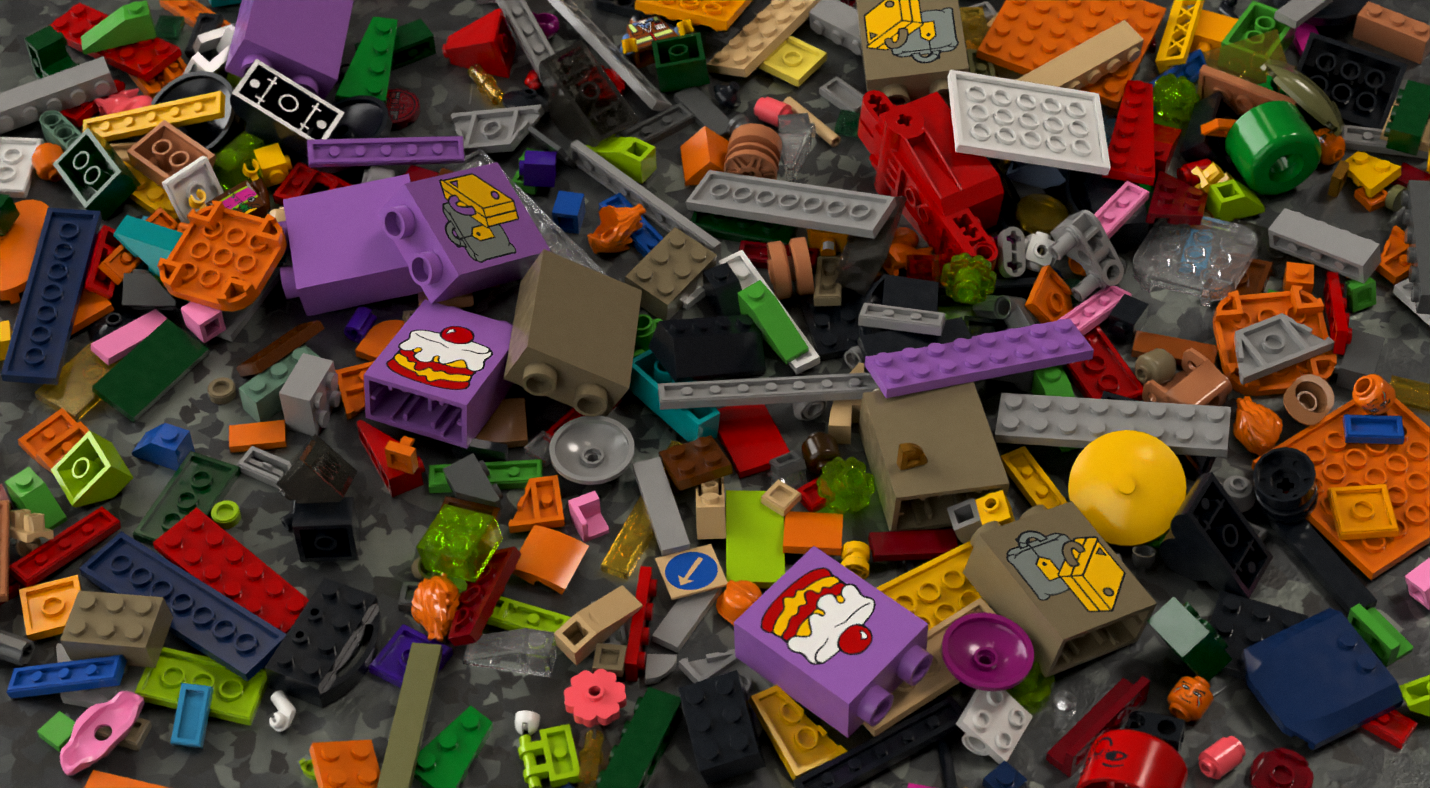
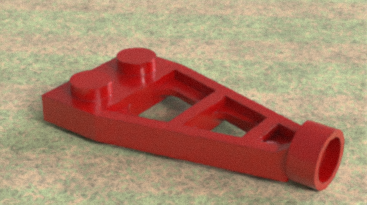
M297 162L273 194L274 203L284 205L283 199L307 195L316 183L324 184L330 188L329 190L351 186V184L331 173L321 172L308 167L304 163Z

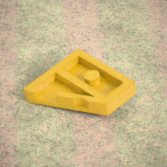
M1357 151L1345 160L1350 165L1347 176L1352 178L1358 187L1363 186L1366 189V195L1370 198L1401 176V166L1373 157L1365 152Z

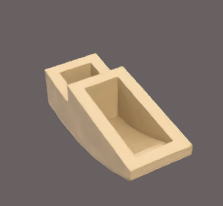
M858 363L850 373H864L865 363ZM862 399L833 401L828 434L833 436L838 444H851V423H859Z

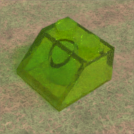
M243 131L229 139L215 153L216 160L213 170L221 186L231 189L241 182L250 179L243 174V165L245 163L250 171L255 170L252 164V160L255 159L254 150L265 147L264 140Z

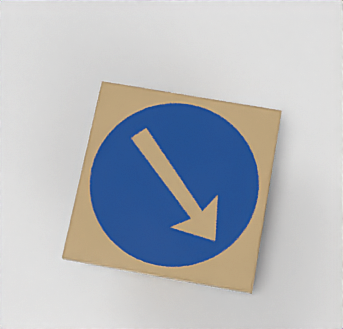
M711 544L655 558L671 600L727 586L728 582Z

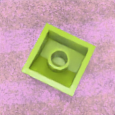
M90 430L51 469L70 504L75 508L114 498L134 478L113 443Z

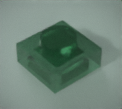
M160 15L155 26L157 37L160 39L179 40L185 26L184 17Z
M841 110L835 125V133L859 138L858 125L860 113Z

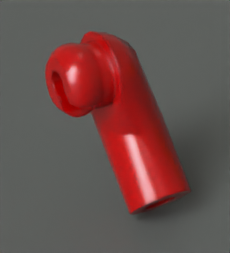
M531 70L525 78V86L535 91L539 90L542 86L535 70Z

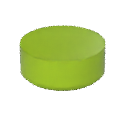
M225 500L213 506L211 517L221 528L230 529L240 522L241 513L239 506L235 502Z

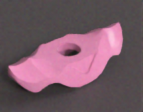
M120 691L108 702L89 707L77 719L73 726L70 740L61 749L60 763L65 774L72 776L109 755L129 734L145 704L144 698L134 692ZM107 726L112 729V734L108 739L100 741L95 738V733L99 728Z

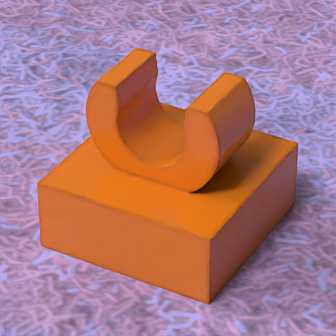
M403 436L400 443L389 440L385 447L388 467L414 475L418 468L416 448L412 447L415 442L414 438Z

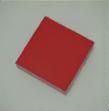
M818 477L796 489L801 493L800 503L809 512H817L835 502V495Z

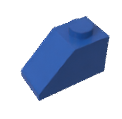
M163 423L146 432L131 453L134 457L177 471L189 452H195L189 430Z

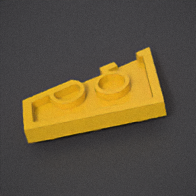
M778 685L752 695L748 700L792 780L847 752L842 745L838 746L826 735L828 732L823 727L814 724L804 714V709Z

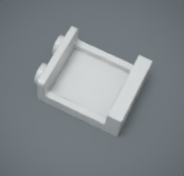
M230 24L226 28L216 47L219 54L214 59L208 62L197 52L191 57L183 75L196 71H209L223 76L227 72L225 71V66L235 27Z

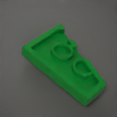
M470 705L419 752L414 778L427 788H458L460 783H463L466 779L470 765L474 758L478 757L493 731V722Z

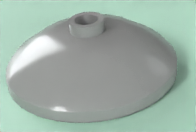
M582 416L565 423L556 431L550 442L549 453L553 467L561 476L575 483L596 485L616 479L629 468L634 458L635 445L630 431L620 422L605 416Z

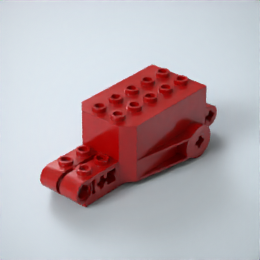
M872 90L865 93L862 99L858 136L871 154L869 160L876 171L874 185L876 192L879 195L895 197L896 207L929 247H933L934 252L955 281L992 279L998 249L993 237L988 235L985 230L997 225L1001 210L1004 189L998 172L985 156L955 152L951 109L938 92L898 106L892 104L889 98L881 91Z

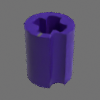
M366 307L356 309L344 329V334L348 339L360 343L377 320V317L372 314V310Z

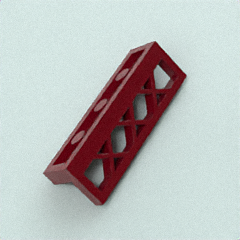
M1142 676L1133 685L1123 677L1047 752L1046 760L1068 777H1071L1086 762L1091 745L1095 739L1108 731L1118 730L1128 720L1129 714L1137 711L1146 702L1150 680Z

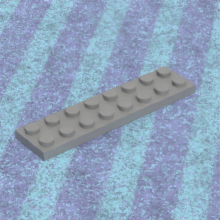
M709 170L686 200L687 209L691 211L875 239L897 206L895 197L713 170Z
M1001 393L995 442L1085 448L1092 441L1105 434L1122 430H1134L1158 438L1175 454L1227 458L1231 407Z

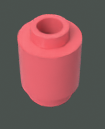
M771 97L759 98L754 107V115L760 121L778 128H784L790 124L793 118V112L789 104Z
M1234 736L1222 737L1199 754V768L1205 776L1218 780L1242 762L1246 754L1245 748Z

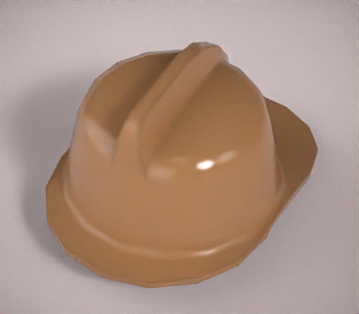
M1307 374L1299 377L1286 390L1283 396V403L1287 412L1296 421L1304 425H1315L1331 410L1334 405L1335 396L1327 381L1319 376Z

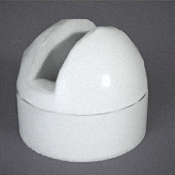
M518 711L516 713L515 728L518 733L524 735V731H528V734L531 736L537 731L540 722V715L533 711Z

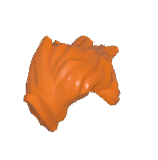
M640 203L633 208L610 205L602 207L599 211L601 224L593 234L589 233L587 235L588 243L593 253H617L630 249L629 245H627L632 243L630 236L642 228L643 223H640V220H642V214L646 213V209Z
M1245 396L1243 399L1237 398L1233 435L1244 445L1247 451L1263 455L1273 449L1282 432V419L1271 409L1254 403L1250 396Z
M444 572L441 576H433L430 579L424 578L414 591L412 600V616L428 632L427 640L429 641L434 638L439 642L443 641V636L447 635L452 626L455 612L462 607L459 601V589L447 578V574Z

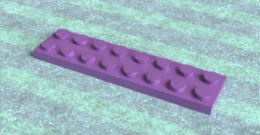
M1069 318L1021 328H1011L994 333H984L972 336V339L957 338L954 342L945 344L931 343L928 347L905 348L898 352H882L873 356H865V367L885 398L1089 360L1093 359L1094 349Z

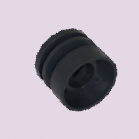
M1288 447L1272 449L1261 456L1255 464L1253 479L1258 508L1264 516L1274 522L1283 524L1300 522L1308 517L1316 508L1318 500L1314 463L1305 453Z

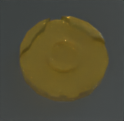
M1030 194L1023 197L1018 202L1015 214L1016 219H1019L1021 222L1020 225L1028 232L1036 234V231L1048 235L1069 215L1066 207L1059 200L1044 194Z

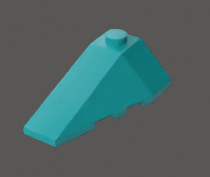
M126 215L113 236L134 257L140 258L149 267L148 270L154 276L158 275L160 277V271L157 267L160 257L164 259L169 257L183 233Z

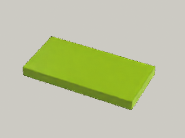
M726 490L727 582L730 580L734 582L747 580L755 583L759 588H770L785 574V553H783L784 517L761 503V496L766 491Z
M163 647L156 668L145 667L134 693L142 696L144 702L177 709L181 683L212 686L214 690L209 717L251 726L268 685V679L265 669H261L247 682L210 657Z

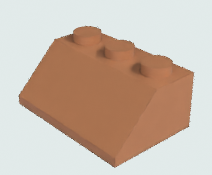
M1369 1L1357 15L1353 38L1420 65L1430 53V25Z
M165 120L127 150L133 168L163 189L164 187L161 182L201 156L208 158L212 168L216 160L215 154Z

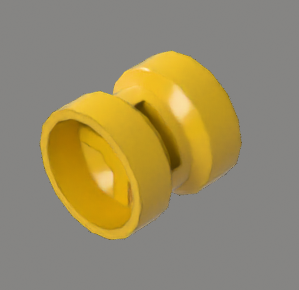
M849 541L843 544L841 550L843 561L841 564L863 580L867 579L869 576L868 561L870 559V547L861 541Z

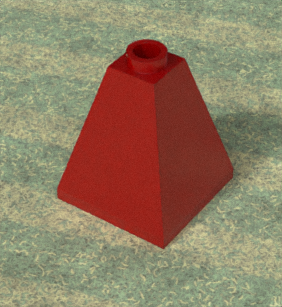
M499 8L448 36L447 43L443 44L442 50L444 57L449 58L452 65L509 78L516 43L502 8Z

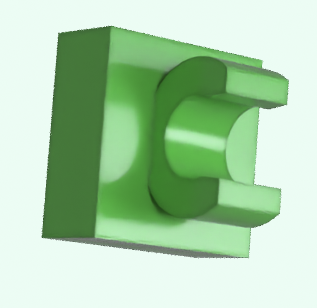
M1369 277L1365 284L1353 279L1346 281L1347 309L1354 313L1376 305V281Z

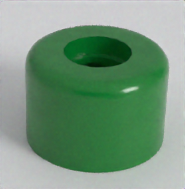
M1287 101L1266 102L1247 111L1233 124L1225 140L1226 152L1247 186L1254 192L1262 195L1282 194L1302 184L1316 170L1322 154L1318 138L1297 107Z

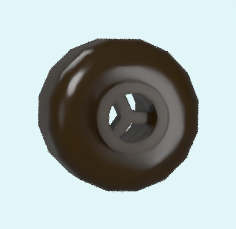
M824 432L813 433L802 444V455L806 468L814 474L828 475L841 463L838 443L829 434Z

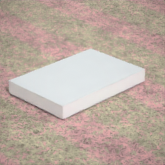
M0 137V194L10 195L11 198H27L36 173L31 161L32 155L39 145L45 143L44 139Z

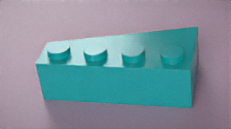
M651 350L633 358L629 390L686 441L691 442L697 438L710 435L714 439L717 438L720 412L716 407L660 410L658 384L678 382L672 379Z

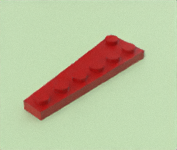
M1127 80L1108 148L1111 169L1108 175H1102V177L1154 186L1153 84L1140 80Z

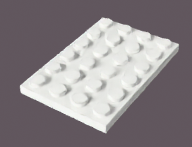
M950 69L947 78L955 152L1108 175L1111 166L1099 93Z

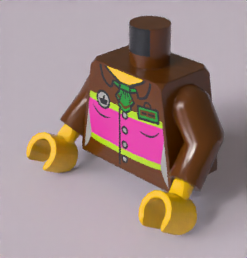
M255 159L252 160L253 167L255 168L253 171L248 170L245 163L243 165V174L251 178L252 182L245 180L208 201L206 204L204 203L206 193L198 189L196 195L201 201H197L190 195L189 205L194 209H202L212 205V201H222L225 208L265 218L270 211V195L263 179L258 177L259 163Z

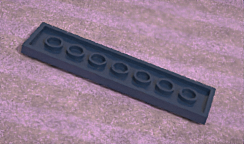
M62 208L47 209L2 368L1 377L3 381L58 385L84 288L87 269L102 220L100 211Z
M122 531L79 568L83 577L108 593L163 597L173 616L169 632L247 682L269 662L287 635Z

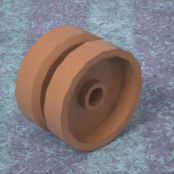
M805 237L790 239L789 256H787L785 246L781 241L768 242V272L774 294L778 300L791 298V281H794L796 291L800 296L814 294L813 273Z

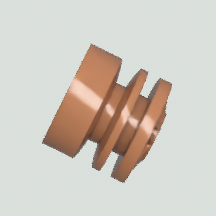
M754 123L741 125L733 130L729 138L724 172L777 180L782 153V140L779 134L770 127Z

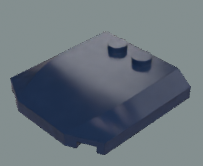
M1328 608L1249 646L1242 653V662L1244 661L1245 679L1248 688L1284 734L1291 738L1294 735L1309 743L1307 747L1312 750L1401 707L1404 701L1395 678L1343 613L1332 608Z

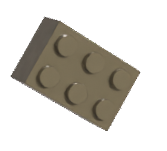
M674 227L625 276V283L642 290L640 303L642 308L663 321L670 320L683 307V302L699 286H703V271L716 266L717 254Z
M79 590L60 642L71 661L123 655L127 660L126 665L156 668L173 616L163 597Z

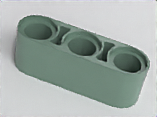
M50 110L40 116L39 121L46 142L61 146L64 152L82 134L58 111Z

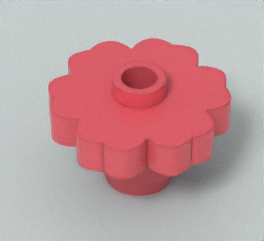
M598 669L593 674L588 670L580 672L571 678V687L564 690L565 710L574 715L576 723L587 727L609 725L620 717V709L624 708L627 704L625 685L617 682L615 673L607 672L604 669Z

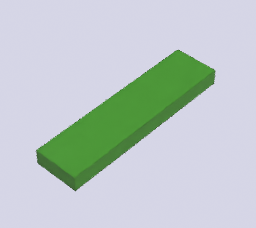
M542 459L485 462L490 472V475L487 476L491 485L496 483L500 490L523 489L526 487L529 478L543 477ZM451 464L429 465V493L452 492L443 472V468Z

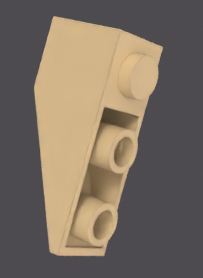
M724 477L696 485L697 539H726Z
M621 585L577 612L555 631L556 646L577 666L596 649L597 643H603L638 612L643 605Z

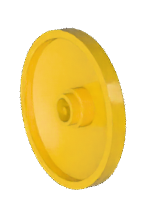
M1122 430L1105 434L1092 441L1082 450L1072 466L1068 492L1070 501L1075 504L1107 544L1120 547H1135L1151 543L1170 530L1171 520L1186 498V479L1179 459L1164 442L1144 432Z

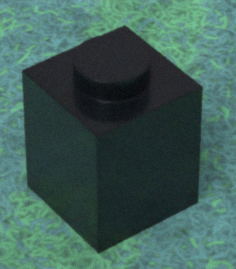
M1124 294L1109 315L1107 333L1132 343L1135 339L1136 331H1140L1146 323L1149 304Z

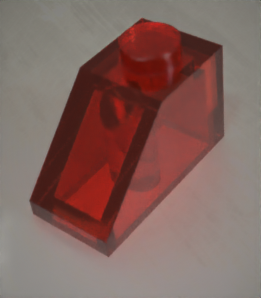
M948 253L907 255L908 278L935 282L949 280L950 262L948 260Z

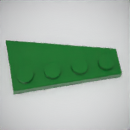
M373 16L335 95L336 101L352 96L367 95L382 100L386 105L398 19Z

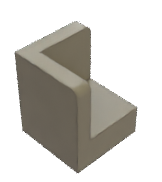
M597 643L592 672L604 669L607 672L615 673L616 677L623 678L627 646Z

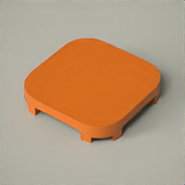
M22 200L14 203L20 215L5 236L0 235V301L10 300L11 304L21 301L19 293L25 291L47 209L50 208L42 201Z
M212 201V205L203 207L197 212L193 208L187 215L190 223L167 259L160 257L157 267L160 271L161 281L171 295L180 299L230 312L248 307L258 298L285 253L287 239L283 229L276 218L269 214L265 218L235 211L225 208L222 201Z
M1292 285L1290 291L1239 295L1238 290L1229 292L1227 297L1219 302L1213 316V330L1223 374L1230 380L1235 391L1248 396L1285 394L1286 390L1299 377L1307 374L1319 376L1327 381V383L1329 382L1337 364V354H1333L1332 350L1242 385L1239 378L1234 344L1235 331L1281 313L1294 319L1299 324L1312 328L1313 335L1326 340L1329 336L1323 316L1325 306L1321 297L1316 299L1311 293L1302 290L1303 286Z

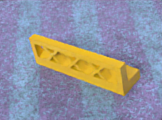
M1174 0L1155 60L1159 74H1162L1173 65L1186 64L1205 0ZM1188 5H1194L1190 9L1187 7Z

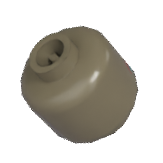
M1156 348L1142 354L1135 362V375L1143 385L1152 379L1162 385L1171 381L1175 376L1176 361L1172 354L1164 349Z

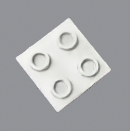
M976 689L956 725L965 732L962 737V743L968 750L981 756L989 755L1000 765L1004 760L1007 762L1033 716L1005 690L983 691Z

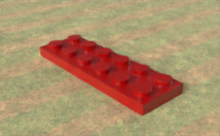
M79 2L61 17L55 19L50 26L65 36L68 46L83 52L81 36L109 15ZM157 37L87 55L96 59L104 56L107 64L148 82L182 56L180 47Z
M195 508L153 542L154 549L168 561L286 634L309 602L308 598L198 508Z

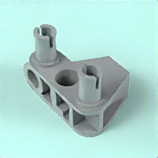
M1082 210L1070 215L1050 232L1055 243L1048 247L1050 255L1059 261L1066 255L1079 263L1086 273V277L1071 289L1072 295L1077 301L1083 302L1097 288L1105 289L1108 285L1115 286L1122 280L1124 275L1123 264L1100 221L1092 212Z

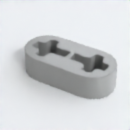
M1014 226L1008 227L1001 231L997 238L998 269L1004 278H1016L1022 275L1026 268L1025 237L1019 228ZM1010 235L1016 242L1012 244L1011 241H1007L1006 237ZM1011 262L1013 265H1016V269L1012 271V268L1008 267L1007 263Z

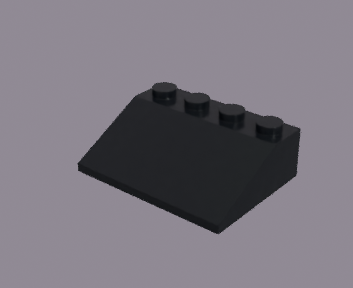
M1311 32L1296 70L1316 83L1331 102L1334 100L1343 121L1360 127L1383 129L1408 64Z

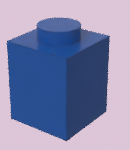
M558 191L552 210L553 231L579 234L586 213L583 193Z

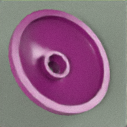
M993 613L965 615L955 620L947 628L943 636L941 654L947 669L955 678L972 688L983 691L1007 690L1020 684L1031 671L1034 661V649L1029 636L1018 624L1001 615Z

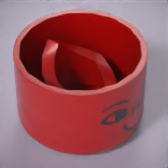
M1118 729L1108 731L1095 739L1091 745L1076 788H1185L1188 770L1181 755L1165 741L1141 731Z

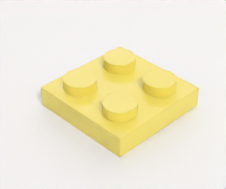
M790 35L758 68L799 87L827 61V53Z

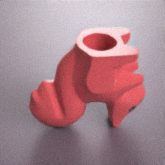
M139 88L120 91L118 94H110L105 100L100 98L94 100L99 108V116L151 106L153 99L146 95L137 96Z

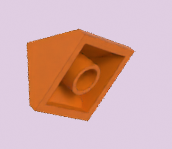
M706 126L680 146L685 186L698 185L709 170L724 172L729 141Z

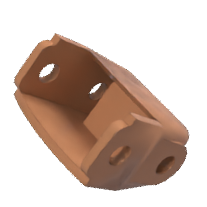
M1191 348L1183 353L1181 363L1183 370L1176 373L1171 381L1160 385L1152 379L1144 384L1142 392L1144 402L1222 406L1226 402L1227 395L1232 391V384L1208 358Z

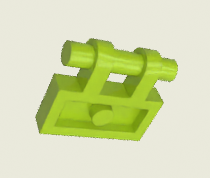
M570 724L539 730L541 739L539 741L532 742L531 736L527 734L519 737L520 746L518 753L520 760L524 762L525 770L523 771V777L529 788H542L541 780L544 778L550 779L551 788L566 785L568 782L570 784L582 782ZM544 754L546 763L537 765L536 757Z

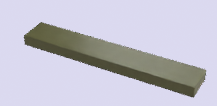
M412 643L377 788L412 787L417 758L443 649L441 644Z

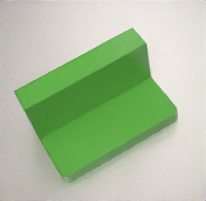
M1360 603L1350 608L1347 620L1385 667L1412 652V644L1375 608L1372 607L1366 610Z

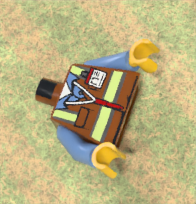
M639 14L635 15L630 19V24L626 26V34L621 40L620 53L625 56L631 54L637 69L654 64L652 41L693 33L695 31L690 19L678 22L676 27L664 22L659 16L644 19Z

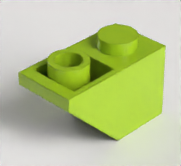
M1235 179L1216 183L1209 187L1206 209L1213 215L1217 225L1265 212V207L1255 192Z

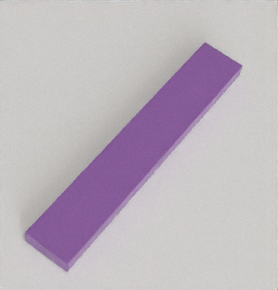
M463 136L307 140L308 167L458 164L465 161Z

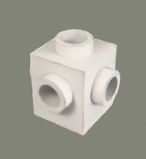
M1036 231V234L1032 233L1025 237L1026 269L1040 272L1043 266L1054 265L1056 259L1050 255L1048 247L1055 243V241L1051 240L1050 235ZM1038 247L1043 249L1041 255L1037 252Z

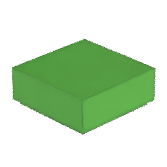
M59 711L37 733L42 740L58 752H61V749L70 740L73 726L76 722Z

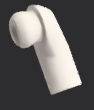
M278 690L270 698L278 711L274 713V718L270 717L269 723L272 728L281 732L290 727L296 714V708L284 691Z

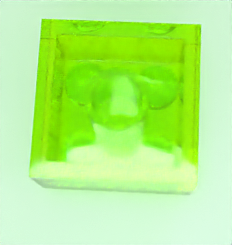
M444 504L416 548L426 570L441 574L444 572L448 576L476 582L503 538L494 516Z

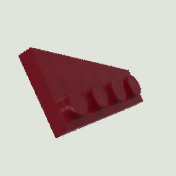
M515 546L471 556L470 563L473 565V568L466 573L465 577L468 586L465 591L461 592L459 598L462 607L455 612L448 639L454 646L473 644L481 638L482 631L488 619L492 616L494 608L503 594L511 574L515 571L516 564L521 556L520 551Z

